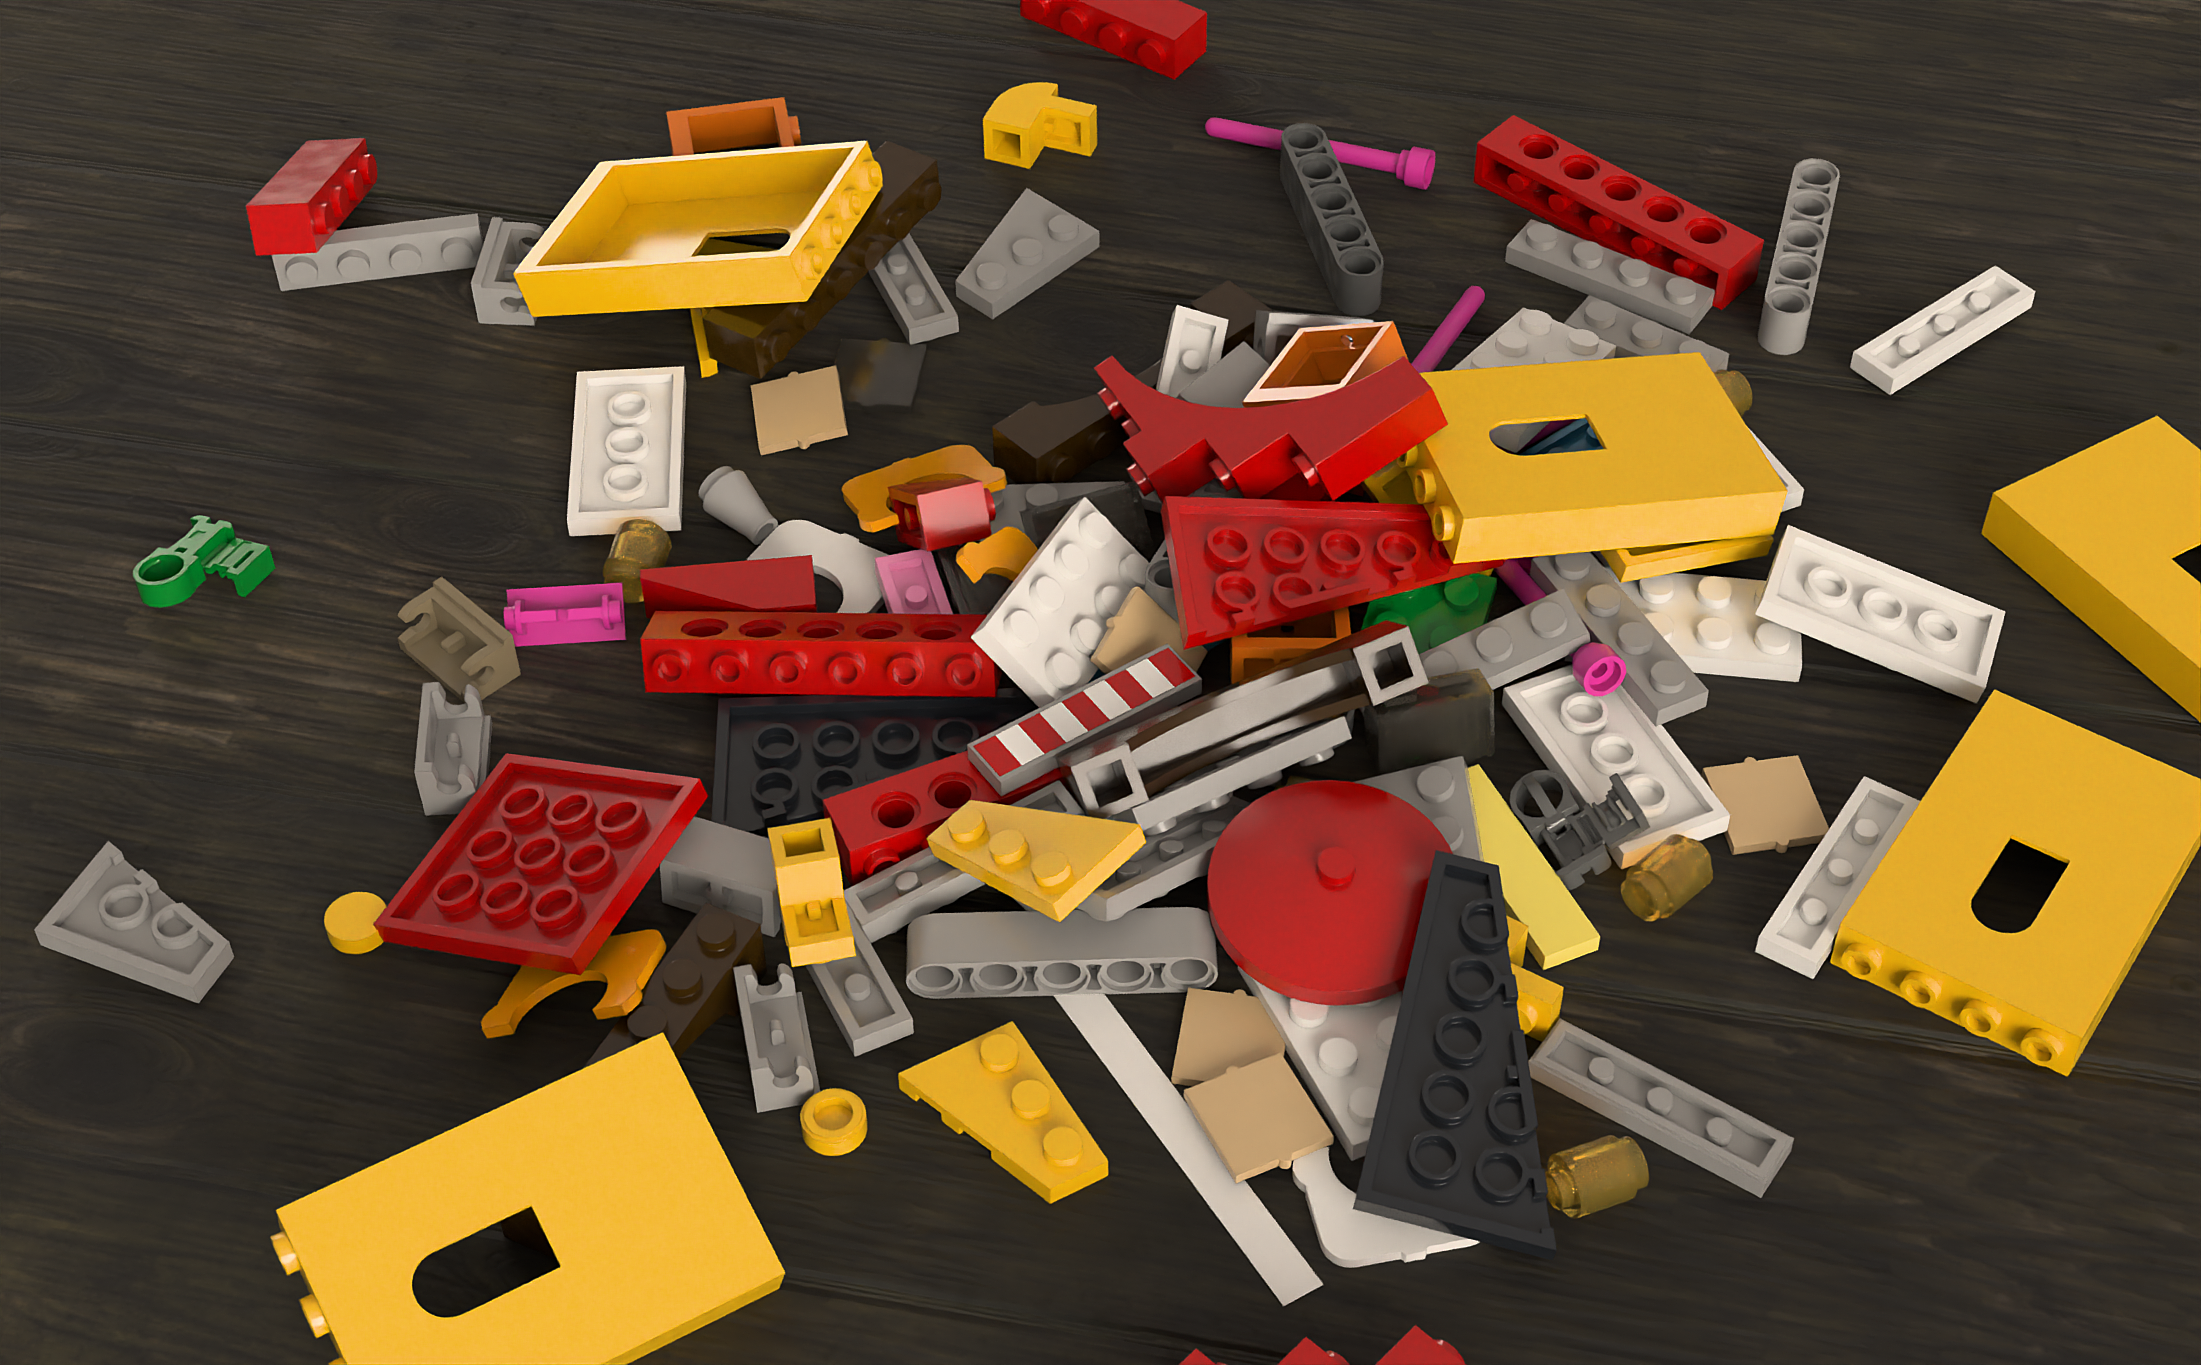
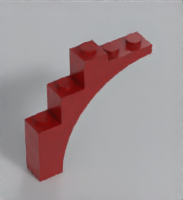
M1113 356L1094 367L1105 387L1097 392L1100 400L1114 420L1121 416L1127 419L1121 423L1124 432L1129 438L1123 444L1134 464L1126 468L1144 497L1154 492L1162 504L1165 496L1187 497L1214 478L1217 479L1225 492L1235 487L1243 499H1259L1297 473L1300 474L1310 488L1319 483L1334 501L1448 425L1432 387L1404 356L1363 379L1323 395L1291 403L1246 408L1207 406L1165 395L1139 381L1127 372Z

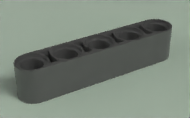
M1297 123L1290 125L1281 134L1280 180L1335 305L1340 311L1348 315L1365 316L1372 314L1381 304L1384 267L1382 254L1325 132L1314 124Z

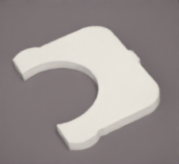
M806 520L787 521L779 525L747 559L759 560L812 555L814 573L833 581L843 594V602L837 613H876L884 604L882 592L875 574V558L888 556V554L859 543L858 538L846 533L840 535Z
M1324 1147L1293 1161V1180L1296 1186L1305 1192L1321 1250L1331 1262L1339 1266L1355 1268L1398 1259L1410 1262L1425 1259L1426 1255L1430 1253L1468 1247L1479 1243V1241L1354 1210L1353 1205L1356 1194L1345 1187L1334 1174L1329 1161V1147Z

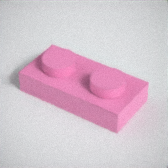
M919 549L875 558V574L888 613L953 614L931 551L927 552Z

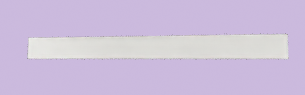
M1105 994L1053 995L1281 1304L1285 1306L1323 1286L1324 1284L1247 1182L1244 1180L1235 1183L1188 1104Z

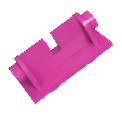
M623 583L507 590L508 607H504L505 629L509 630L513 635L515 647L626 640Z

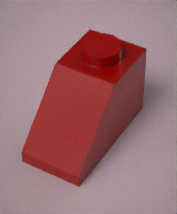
M962 477L888 487L892 512L896 513L899 519V524L895 525L899 542L928 552L986 539L992 535L990 522L994 521L996 517L995 504L990 490L983 488V483L980 480Z

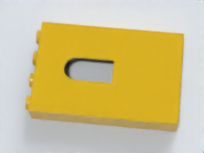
M868 141L600 162L514 271L513 275L532 317L805 302L809 299L882 188L881 167L877 161H874ZM785 233L790 235L787 244L777 251L696 256L709 237Z
M1700 352L1419 373L1432 387L1448 425L1398 457L1397 462L1401 468L1406 469L1413 483L1415 498L1419 504L1424 505L1432 520L1434 536L1438 541L1443 542L1453 564L1774 535L1788 490ZM1586 418L1603 449L1520 456L1507 453L1496 447L1491 441L1489 433L1492 429L1507 424Z
M2155 416L1994 492L1981 534L2201 723V583L2172 560V558L2201 544V450L2160 417Z
M1994 689L1841 921L1830 963L1846 970L1856 978L1867 980L1906 999L1914 1006L1925 1008L1961 1025L1977 1036L1988 1038L2015 1051L2037 1065L2046 1066L2068 1077L2201 846V779ZM2010 838L2067 863V868L2029 928L2017 933H2001L1984 926L1973 914L1971 900Z
M663 1032L277 1209L276 1213L281 1232L270 1236L285 1273L290 1275L300 1270L310 1292L309 1295L299 1299V1302L315 1338L329 1333L340 1357L329 1362L328 1365H627L778 1290L785 1275V1271ZM532 1207L560 1268L456 1317L443 1318L434 1316L426 1312L418 1304L413 1294L412 1280L416 1268L423 1259L448 1245Z

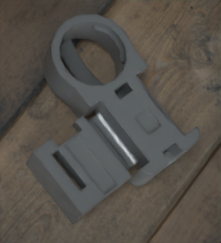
M1536 770L1524 775L1516 782L1511 791L1510 805L1514 815L1526 832L1530 834L1537 846L1546 842L1562 867L1555 873L1567 890H1572L1585 882L1582 875L1591 869L1595 875H1599L1611 866V858L1605 845L1611 851L1650 828L1643 811L1617 773L1609 777L1612 789L1605 795L1606 800L1599 805L1593 802L1591 804L1592 807L1587 803L1582 806V812L1566 780L1558 773L1550 770ZM1544 790H1556L1563 794L1562 801L1557 809L1553 807ZM1532 796L1544 814L1543 817H1530L1524 814V807ZM1616 801H1621L1625 809L1633 817L1632 819L1627 820Z

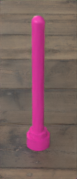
M1217 117L1210 118L1205 124V131L1211 137L1281 150L1282 130ZM1329 140L1340 163L1395 173L1396 178L1404 180L1405 186L1426 190L1431 182L1435 167L1434 150L1412 147L1411 151L1402 150L1398 154Z
M1471 286L1465 291L1411 365L1418 373L1433 372L1484 302L1485 293L1482 288Z
M1514 558L1506 559L1503 566L1494 568L1497 575L1525 606L1547 596ZM1588 643L1570 654L1573 658L1574 678L1592 696H1604L1613 692L1625 678L1626 665L1624 661L1606 644Z

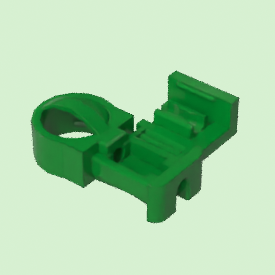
M197 515L190 518L193 528L183 538L168 549L158 547L149 556L141 560L133 569V578L142 602L150 607L162 608L179 604L188 599L196 588L206 580L203 569L208 574L218 571L221 578L227 575L228 579L234 581L238 596L246 597L276 567L269 546L236 538L230 522L219 520L216 524H212L210 517Z

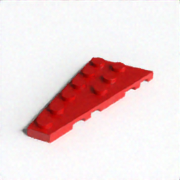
M1165 496L1161 508L1183 650L1501 567L1506 560L1453 564L1443 542L1435 538L1432 520L1423 504Z

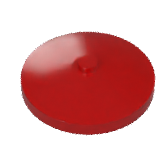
M1335 780L1310 781L1286 786L1262 796L1245 807L1232 819L1219 837L1211 855L1208 868L1207 904L1211 924L1218 940L1231 959L1246 974L1275 992L1300 1001L1321 1005H1356L1380 1000L1401 992L1404 988L1436 850L1453 854L1442 833L1423 813L1408 802L1381 789L1360 783Z

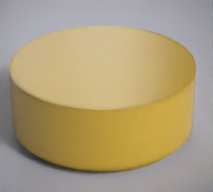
M353 892L336 899L328 907L324 916L325 928L333 947L347 954H362L379 947L383 941L373 923L386 908L384 901L375 894L368 892Z
M839 1088L819 1091L812 1095L801 1109L800 1121L803 1139L813 1151L827 1156L843 1155L856 1149L865 1139L867 1134L866 1109L862 1100L851 1091Z

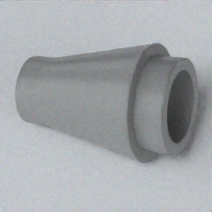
M723 466L713 471L703 481L699 489V498L703 501L704 511L746 536L753 544H762L777 528L778 521L770 514L743 471H734L730 466Z

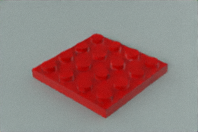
M506 753L373 925L378 930L383 942L582 975L708 798V795L699 778Z

